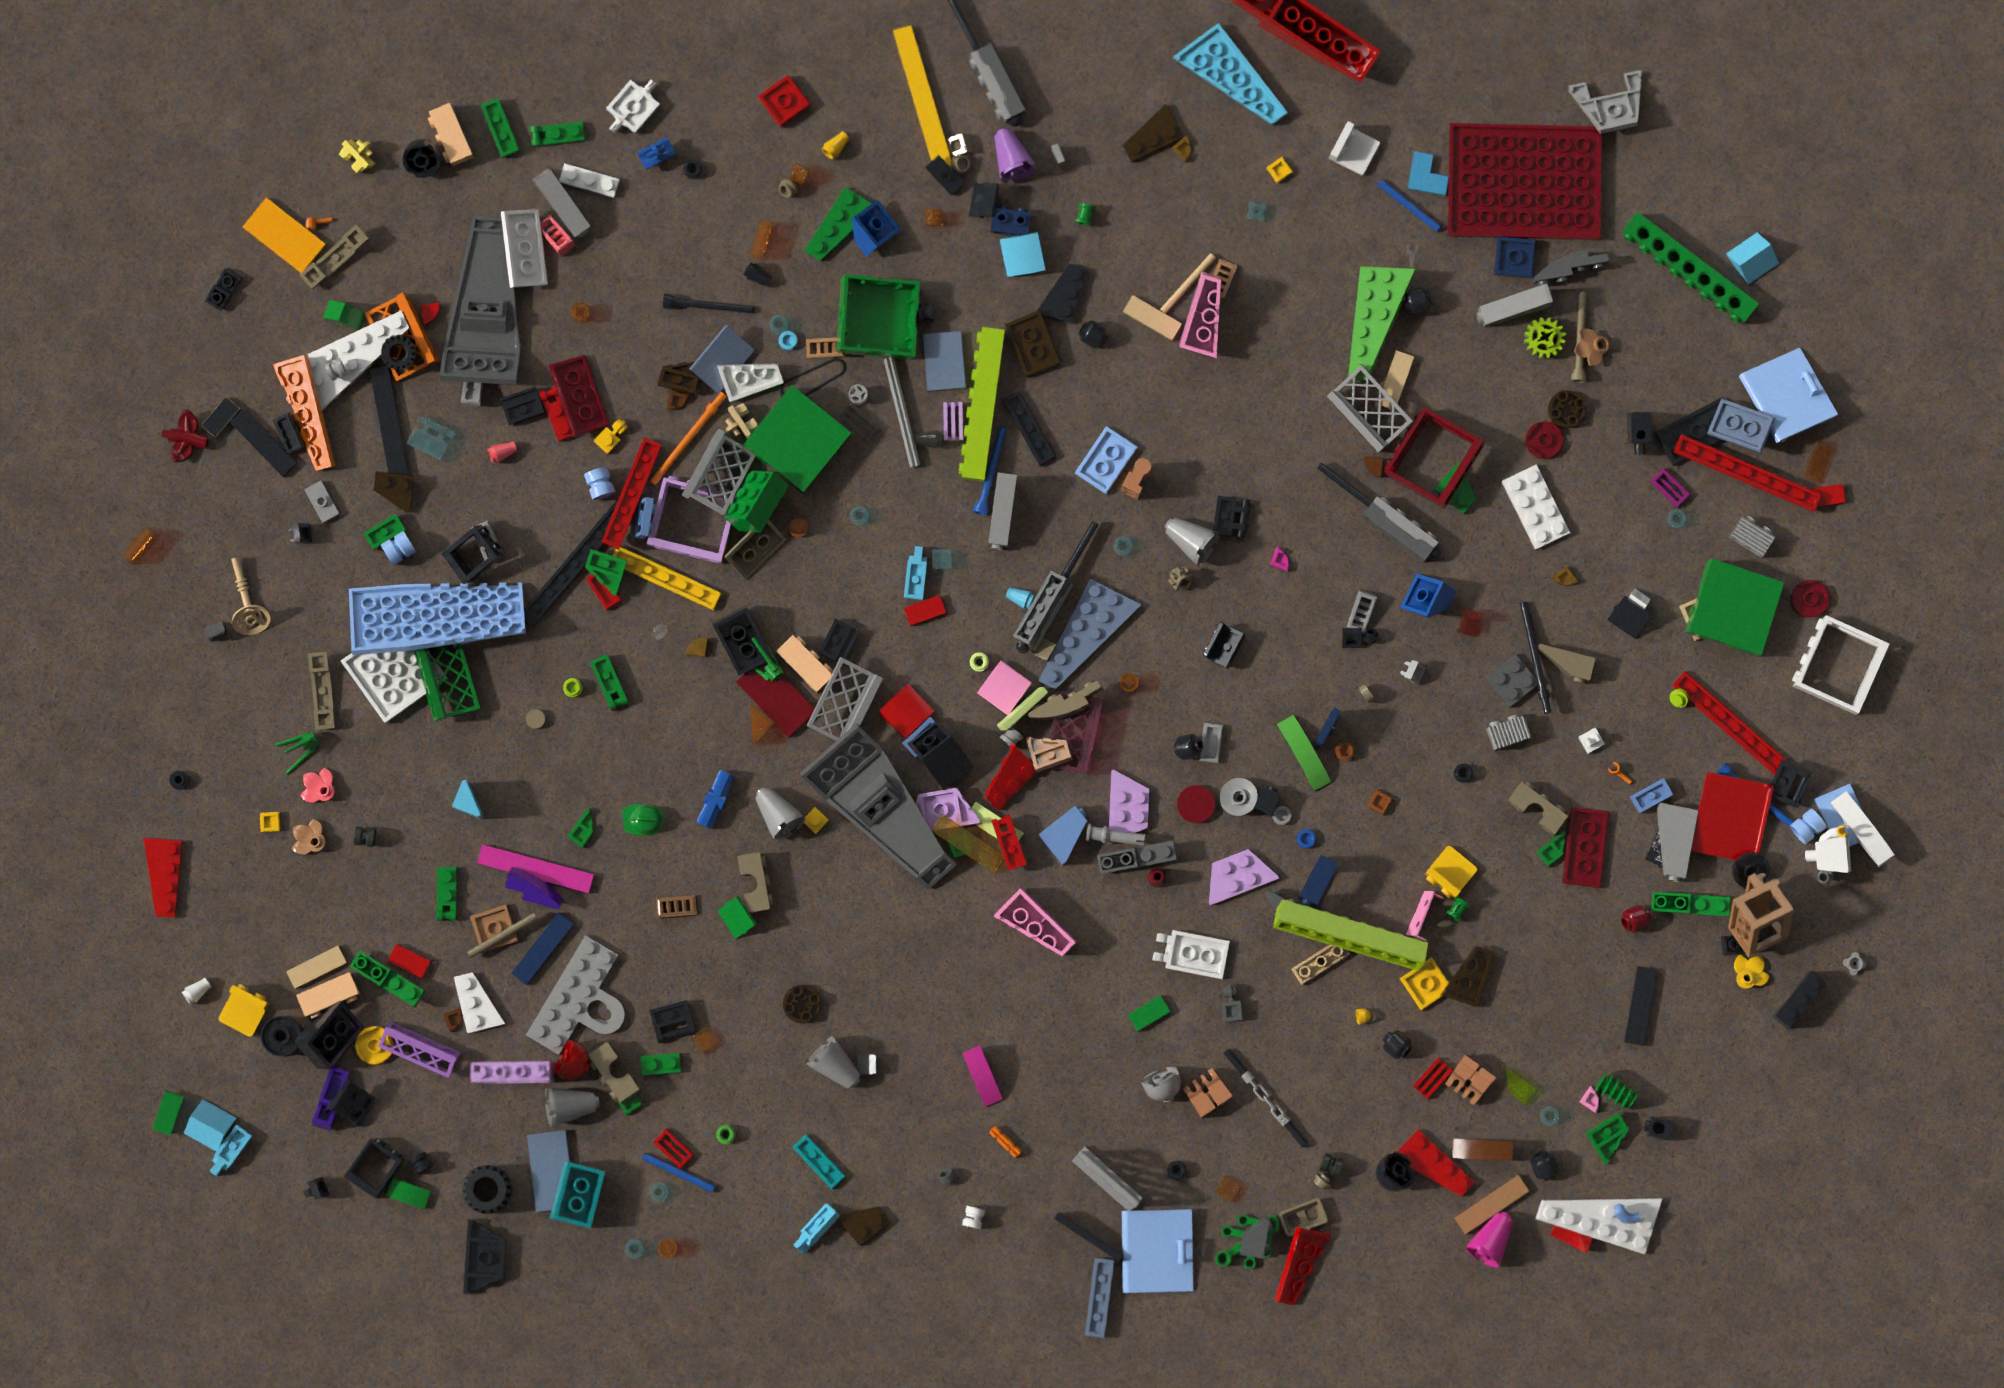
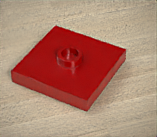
M786 75L758 96V99L780 128L811 106L789 75Z

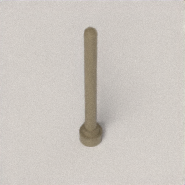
M1585 292L1579 293L1577 344L1582 341L1579 331L1585 329ZM1577 355L1576 368L1571 373V381L1584 383L1587 379V374L1583 369L1584 358Z

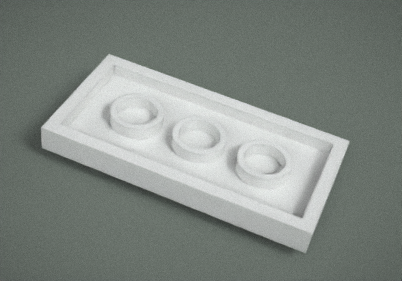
M538 209L501 212L510 288L548 285Z
M1537 465L1502 481L1535 550L1570 534Z

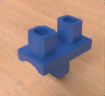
M668 137L637 152L645 169L648 170L676 155V152Z

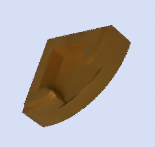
M1183 137L1172 147V150L1184 163L1187 161L1191 150L1188 137Z
M1568 566L1551 577L1556 583L1564 586L1573 585L1578 582Z
M704 637L694 640L688 646L686 655L705 657L708 638Z

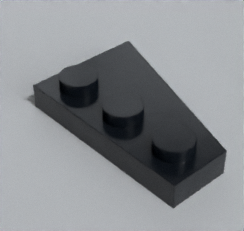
M1069 264L1037 311L1041 310L1042 315L1072 324L1087 268Z

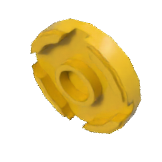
M371 1026L365 1028L358 1035L355 1048L358 1056L364 1062L377 1065L384 1063L392 1055L391 1052L378 1047L385 1030L384 1028ZM387 1035L384 1044L391 1047L394 1046L393 1037Z

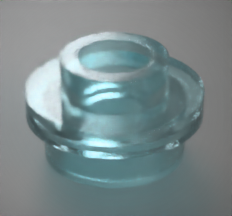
M782 315L773 316L769 322L771 331L775 334H782L788 329V320ZM776 322H782V327L777 328L775 326Z
M856 506L851 510L850 520L855 525H863L868 521L869 513L866 508ZM858 512L863 514L861 519L856 518Z
M1674 509L1667 515V523L1672 528H1681L1686 522L1685 513L1679 509ZM1673 516H1678L1680 521L1674 522Z
M1125 536L1118 537L1113 544L1114 551L1121 556L1129 554L1132 550L1131 540ZM1125 543L1127 547L1122 550L1119 548V544Z
M1545 1107L1540 1112V1120L1543 1124L1552 1126L1558 1122L1559 1112L1554 1107ZM1548 1112L1553 1114V1118L1551 1120H1548L1546 1118V1114Z
M654 1183L649 1189V1195L654 1201L661 1202L668 1197L669 1190L664 1183ZM657 1188L662 1189L660 1196L655 1194Z
M632 1239L626 1243L624 1250L629 1258L636 1259L643 1254L644 1246L641 1241ZM633 1245H636L638 1247V1251L636 1253H633L631 1251V1247Z

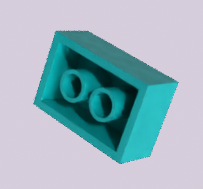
M564 1162L549 1219L583 1228H591L605 1171L571 1162Z

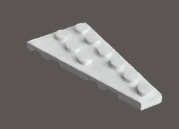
M399 311L307 354L322 411L343 390L359 378L376 359L381 357L382 344L387 338L397 334L403 336L410 330L403 311ZM337 358H340L346 368L347 376H339L337 380L332 381L326 370L325 363H333Z
M1662 1199L1541 1200L1536 1219L1645 1254ZM1623 1204L1629 1213H1639L1640 1223L1620 1222L1614 1214L1615 1205Z

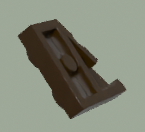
M694 362L662 366L657 385L695 395L699 377L689 369Z
M376 471L373 490L403 511L410 513L414 476Z
M878 1206L841 1214L838 1218L859 1246L890 1222Z

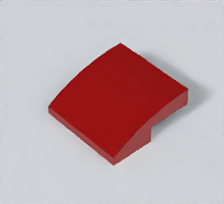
M909 684L879 710V713L904 739L935 712Z

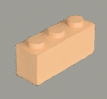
M447 103L429 111L431 117L428 118L431 128H436L438 132L435 137L439 146L443 145L445 148L443 155L446 162H451L452 166L474 158L451 104Z
M792 635L776 652L818 693L827 685L833 670L826 663L822 665L818 661L820 657L813 650L809 652L804 647L806 643L799 636L795 638Z
M349 972L296 996L305 1017L310 1016L313 1019L322 1015L321 1011L331 1008L338 1001L350 1003L357 1000L360 991L352 973Z

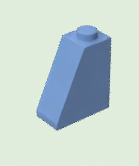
M1074 806L1039 834V837L1062 866L1070 856L1087 822L1085 819L1087 814L1081 807L1077 809Z

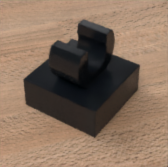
M292 524L293 528H290L289 532H293L294 538L290 539V542L312 543L310 524Z
M322 1177L307 1182L310 1188L304 1190L306 1198L313 1196L315 1200L330 1195Z

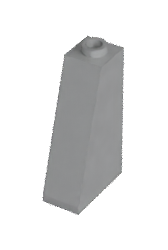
M546 169L532 179L574 237L579 236L580 238L589 232L587 229L590 227L589 223L550 169Z
M1543 284L1480 306L1476 316L1479 324L1482 323L1483 327H1487L1547 309L1553 300L1548 285Z
M998 473L988 541V545H991L992 549L1003 550V547L1007 548L1017 475Z
M1659 803L1657 805L1663 875L1669 877L1668 880L1680 882V879L1686 878L1698 810Z

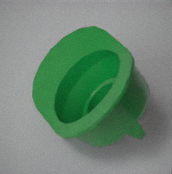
M633 804L622 810L625 832L633 835L647 836L656 835L661 832L664 813L657 806Z

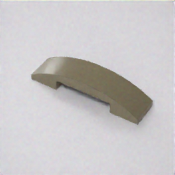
M358 225L352 227L342 236L343 239L316 263L313 262L300 274L311 289H314L330 277L369 240Z
M308 653L314 702L315 730L335 728L328 653Z

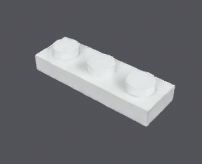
M564 163L559 182L614 198L619 179Z

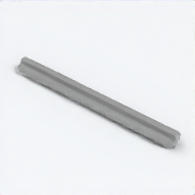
M888 357L884 359L909 465L911 468L920 466L912 429L893 357Z

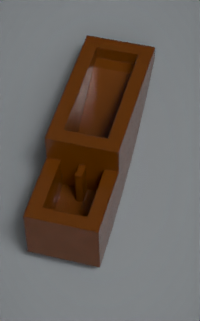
M1453 1139L1452 1158L1512 1161L1513 1142Z

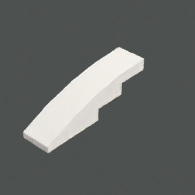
M1847 791L1831 802L1832 807L1842 817L1843 822L1849 825L1848 828L1855 835L1856 840L1879 867L1895 856Z

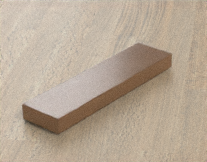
M1517 1175L1454 1219L1464 1234H1467L1529 1192L1520 1176Z

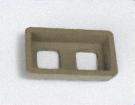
M1319 1198L1279 1213L1280 1220L1288 1237L1294 1235L1296 1227L1291 1228L1287 1221L1289 1215L1297 1214L1300 1220L1298 1227L1307 1229L1328 1221ZM1315 1207L1318 1218L1309 1221L1305 1210Z

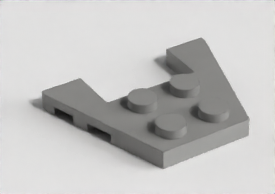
M1641 70L1624 74L1628 91L1590 99L1585 82L1569 86L1570 94L1600 134L1638 125Z

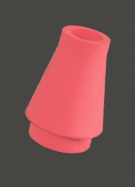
M512 441L510 443L491 445V448L487 449L492 463H499L513 453H516L517 448Z

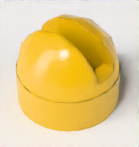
M1363 1008L1356 1009L1357 1023H1367L1371 1018L1370 1012Z

